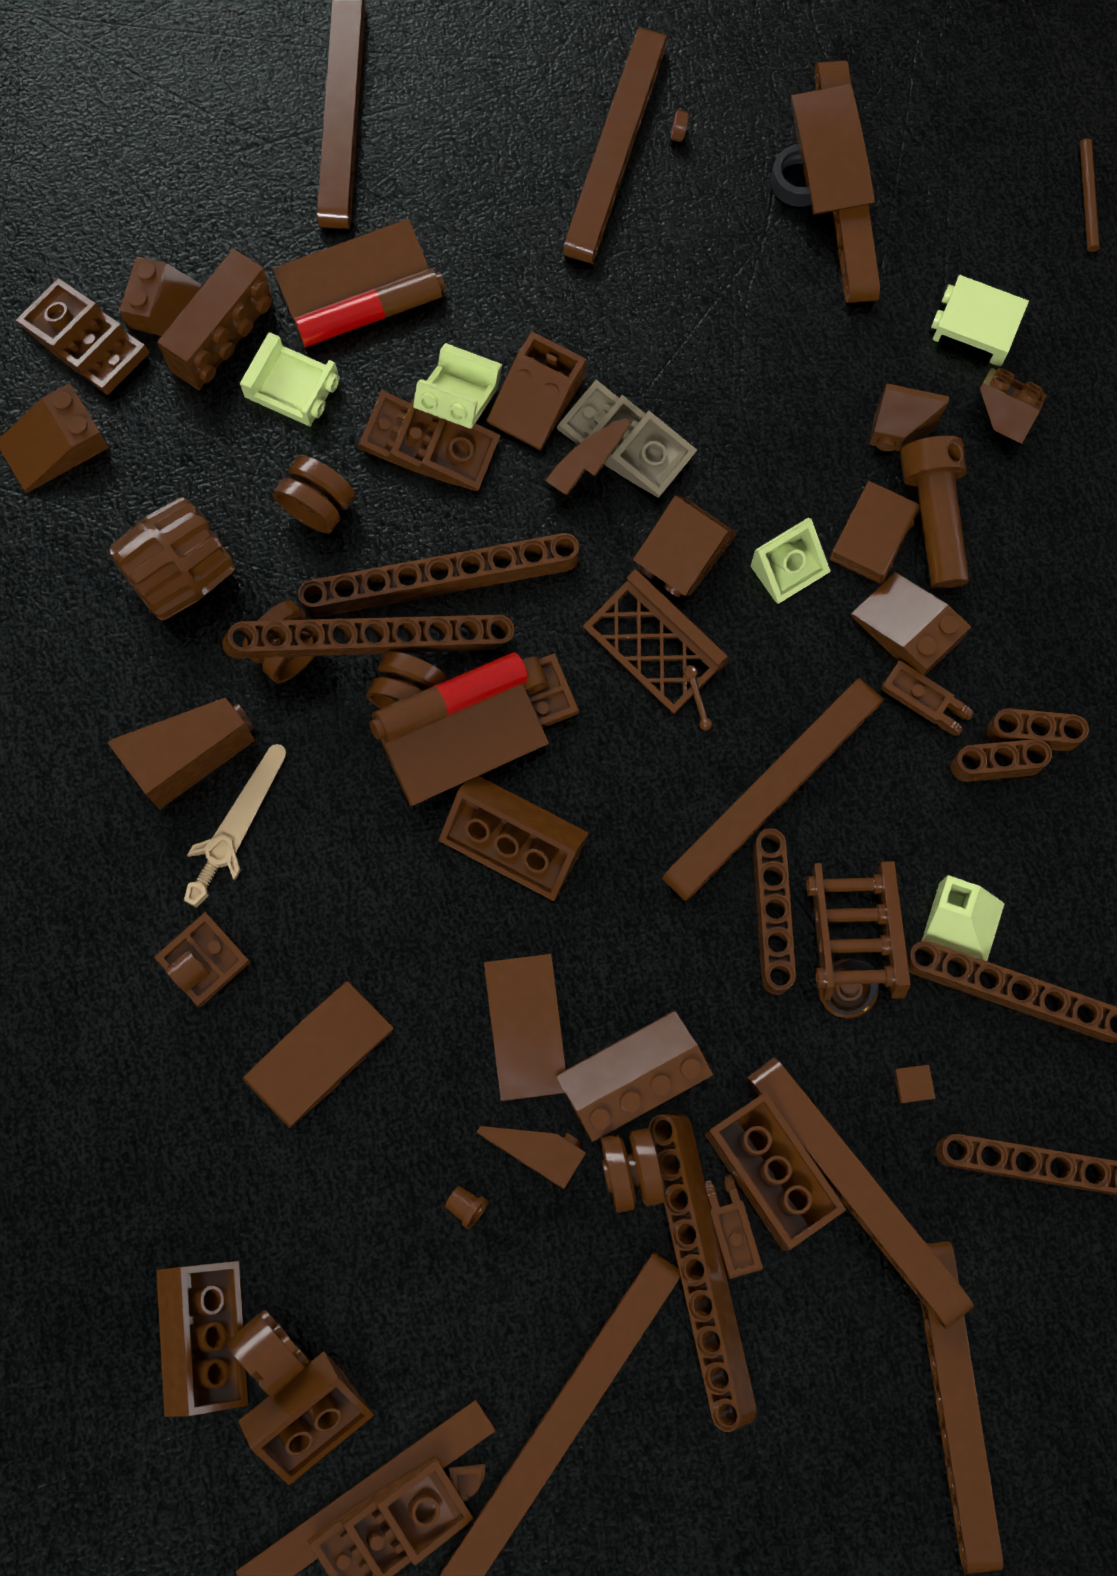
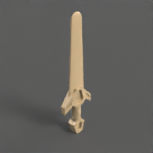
M272 745L268 749L212 839L195 844L190 849L188 857L206 854L208 864H205L204 869H202L201 875L198 876L200 878H197L198 881L188 883L184 898L187 903L197 908L209 896L207 891L208 882H211L210 880L213 879L211 877H214L213 874L216 873L215 871L219 867L228 865L233 879L236 880L241 871L236 852L285 759L286 750L282 745Z

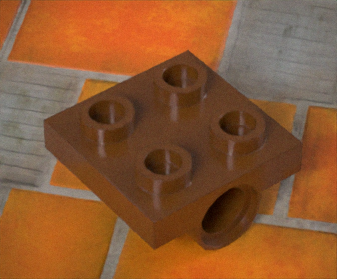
M555 653L541 659L529 657L522 660L528 675L527 682L523 686L542 728L579 714L578 707Z
M206 912L154 957L171 979L198 1007L203 1006L251 963Z

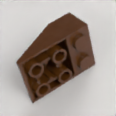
M531 332L512 364L488 416L487 423L541 451L586 377V359Z

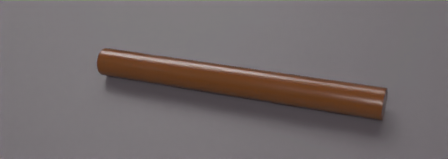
M1083 139L1080 141L1087 250L1095 252L1100 249L1093 147L1091 139Z

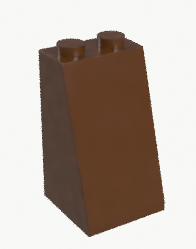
M226 698L119 736L109 741L108 744L144 793L161 809L254 742L255 739L250 733L254 726L238 703L232 706Z

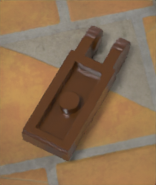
M902 661L897 663L881 687L882 691L932 723H937L940 728L954 736L960 735L963 728L956 721L943 714L946 707L952 713L965 720H970L973 715L969 707L954 698V694Z
M730 1174L724 1176V1186L732 1204L720 1207L714 1184L711 1180L705 1182L711 1207L710 1213L728 1279L763 1269L743 1200L740 1201L733 1176Z

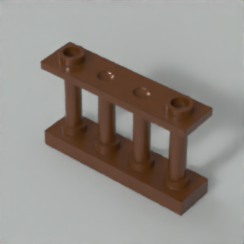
M881 862L878 873L873 874L872 878L823 879L821 863L814 864L812 875L806 878V890L808 896H813L820 968H816V986L818 989L822 988L823 1000H831L835 985L884 983L885 987H890L891 999L905 998L910 988V977L895 862ZM873 891L874 894L879 895L880 904H877L876 908L826 909L824 892ZM877 921V924H882L883 935H880V938L829 939L828 922ZM880 952L881 955H886L887 966H884V970L833 971L831 953Z

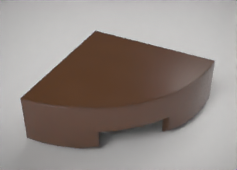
M486 1463L450 1467V1481L463 1503L470 1499L480 1488L485 1476Z

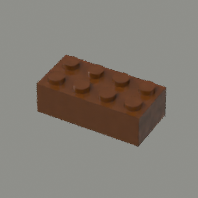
M235 249L228 254L157 342L170 372L198 390L214 378L219 365L223 360L231 357L235 350V345L242 337H246L251 332L255 320L260 314L266 313L271 306L273 298L262 266Z

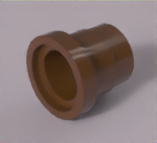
M459 1186L448 1198L445 1208L462 1221V1226L470 1229L482 1216L487 1207L488 1200L482 1196L478 1198Z

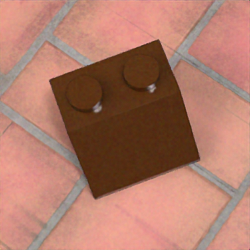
M136 257L119 312L127 329L162 336L202 288V285L165 262Z

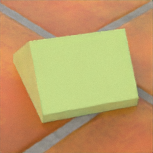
M810 518L805 519L756 549L751 563V568L778 604L830 572L812 519Z

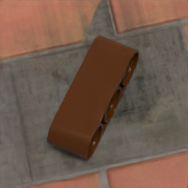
M1003 709L999 711L987 726V736L993 743L1037 739L1046 742L1051 750L1071 751L1085 740L1089 732L1088 724L1081 716L1020 709ZM1003 721L1009 724L1011 733L1002 731L998 722ZM1031 725L1040 726L1044 735H1036L1032 731ZM1064 727L1072 729L1076 739L1066 736Z
M1037 739L969 745L961 749L951 763V771L956 779L965 782L1032 776L1038 774L1050 762L1052 751L1046 742ZM1027 752L1035 753L1039 758V764L1032 763L1027 757ZM994 755L1003 756L1007 760V766L998 765ZM962 758L971 759L975 763V769L966 768L962 763Z

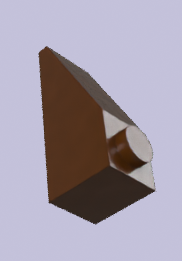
M480 1126L477 1130V1134L562 1189H565L586 1155V1152L581 1150L584 1143L568 1133L561 1137L553 1133Z

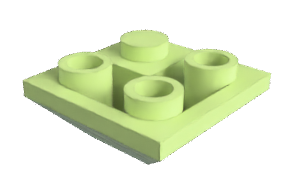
M948 875L939 883L922 941H929L987 961L1004 903L981 886Z

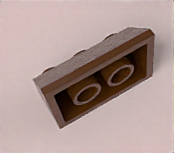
M322 1352L273 1398L268 1396L238 1422L251 1450L290 1485L372 1418L374 1414L344 1372L325 1352Z

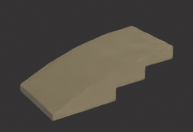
M595 380L558 424L557 429L579 445L589 436L625 418L632 422L605 465L659 498L696 453L697 449L653 413L648 411L645 414L622 395L618 398L599 381Z

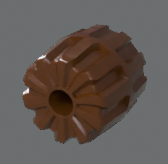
M184 497L174 500L140 520L111 544L109 548L110 555L151 612L160 620H166L202 599L231 575L235 569L233 560L223 548L221 540L213 534L210 525L199 514L196 507Z

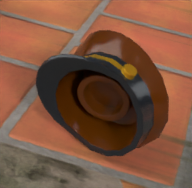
M841 959L832 963L833 971L875 970L868 962L859 959ZM879 983L835 985L831 1000H823V990L819 988V997L825 1009L833 1015L846 1019L854 1018L866 1013L875 1004L878 997Z

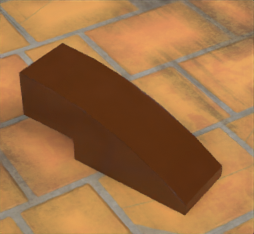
M625 418L589 436L555 467L545 481L564 494L569 495L585 470L594 476L598 475L632 422Z

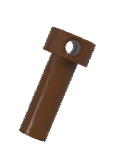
M936 436L911 442L900 450L903 481L906 485L917 486L931 588L946 589L965 585L969 582L956 487V480L967 473L963 440L956 436Z

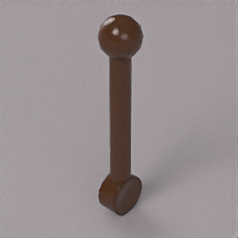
M686 666L683 674L686 678H689L701 718L700 728L708 731L712 727V722L706 716L695 679L697 670L694 666Z

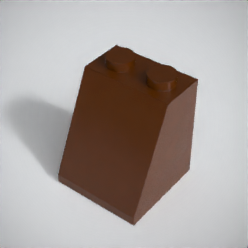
M675 495L633 561L640 565L637 570L653 580L657 576L664 581L665 585L663 588L678 598L681 594L691 596L735 538L737 532L687 498Z

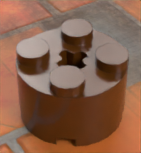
M266 1310L255 1316L226 1343L241 1365L251 1376L260 1382L259 1386L271 1398L292 1381L310 1362Z

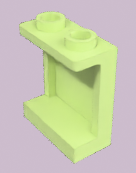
M959 275L955 286L949 284L942 302L947 304L944 312L941 310L937 311L931 328L937 329L933 340L938 342L941 335H945L990 352L993 355L989 363L1001 367L1009 352L1029 301Z
M269 332L241 380L240 385L245 398L311 427L314 419L322 415L325 408V399L329 392L333 393L337 388L340 376L338 375L335 362L329 360L325 365L282 346L279 336Z
M445 343L440 350L439 362L427 381L420 379L417 383L413 407L472 429L498 389L502 364Z

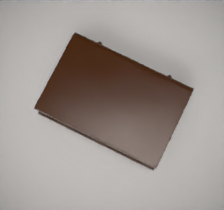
M868 480L829 560L878 583L884 582L889 570L893 567V562L910 527L914 525V519L920 509V505Z

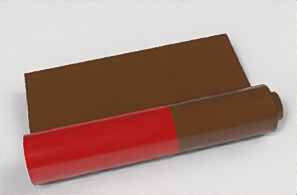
M409 219L273 268L305 348L442 298L441 291L446 289L441 273H435L432 268H429Z
M517 653L507 654L373 712V720L369 722L371 731L376 739L381 740L410 806L549 744L523 686L527 682L528 675L525 664Z

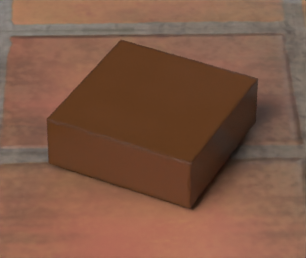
M929 1065L894 1070L899 1104L935 1099Z

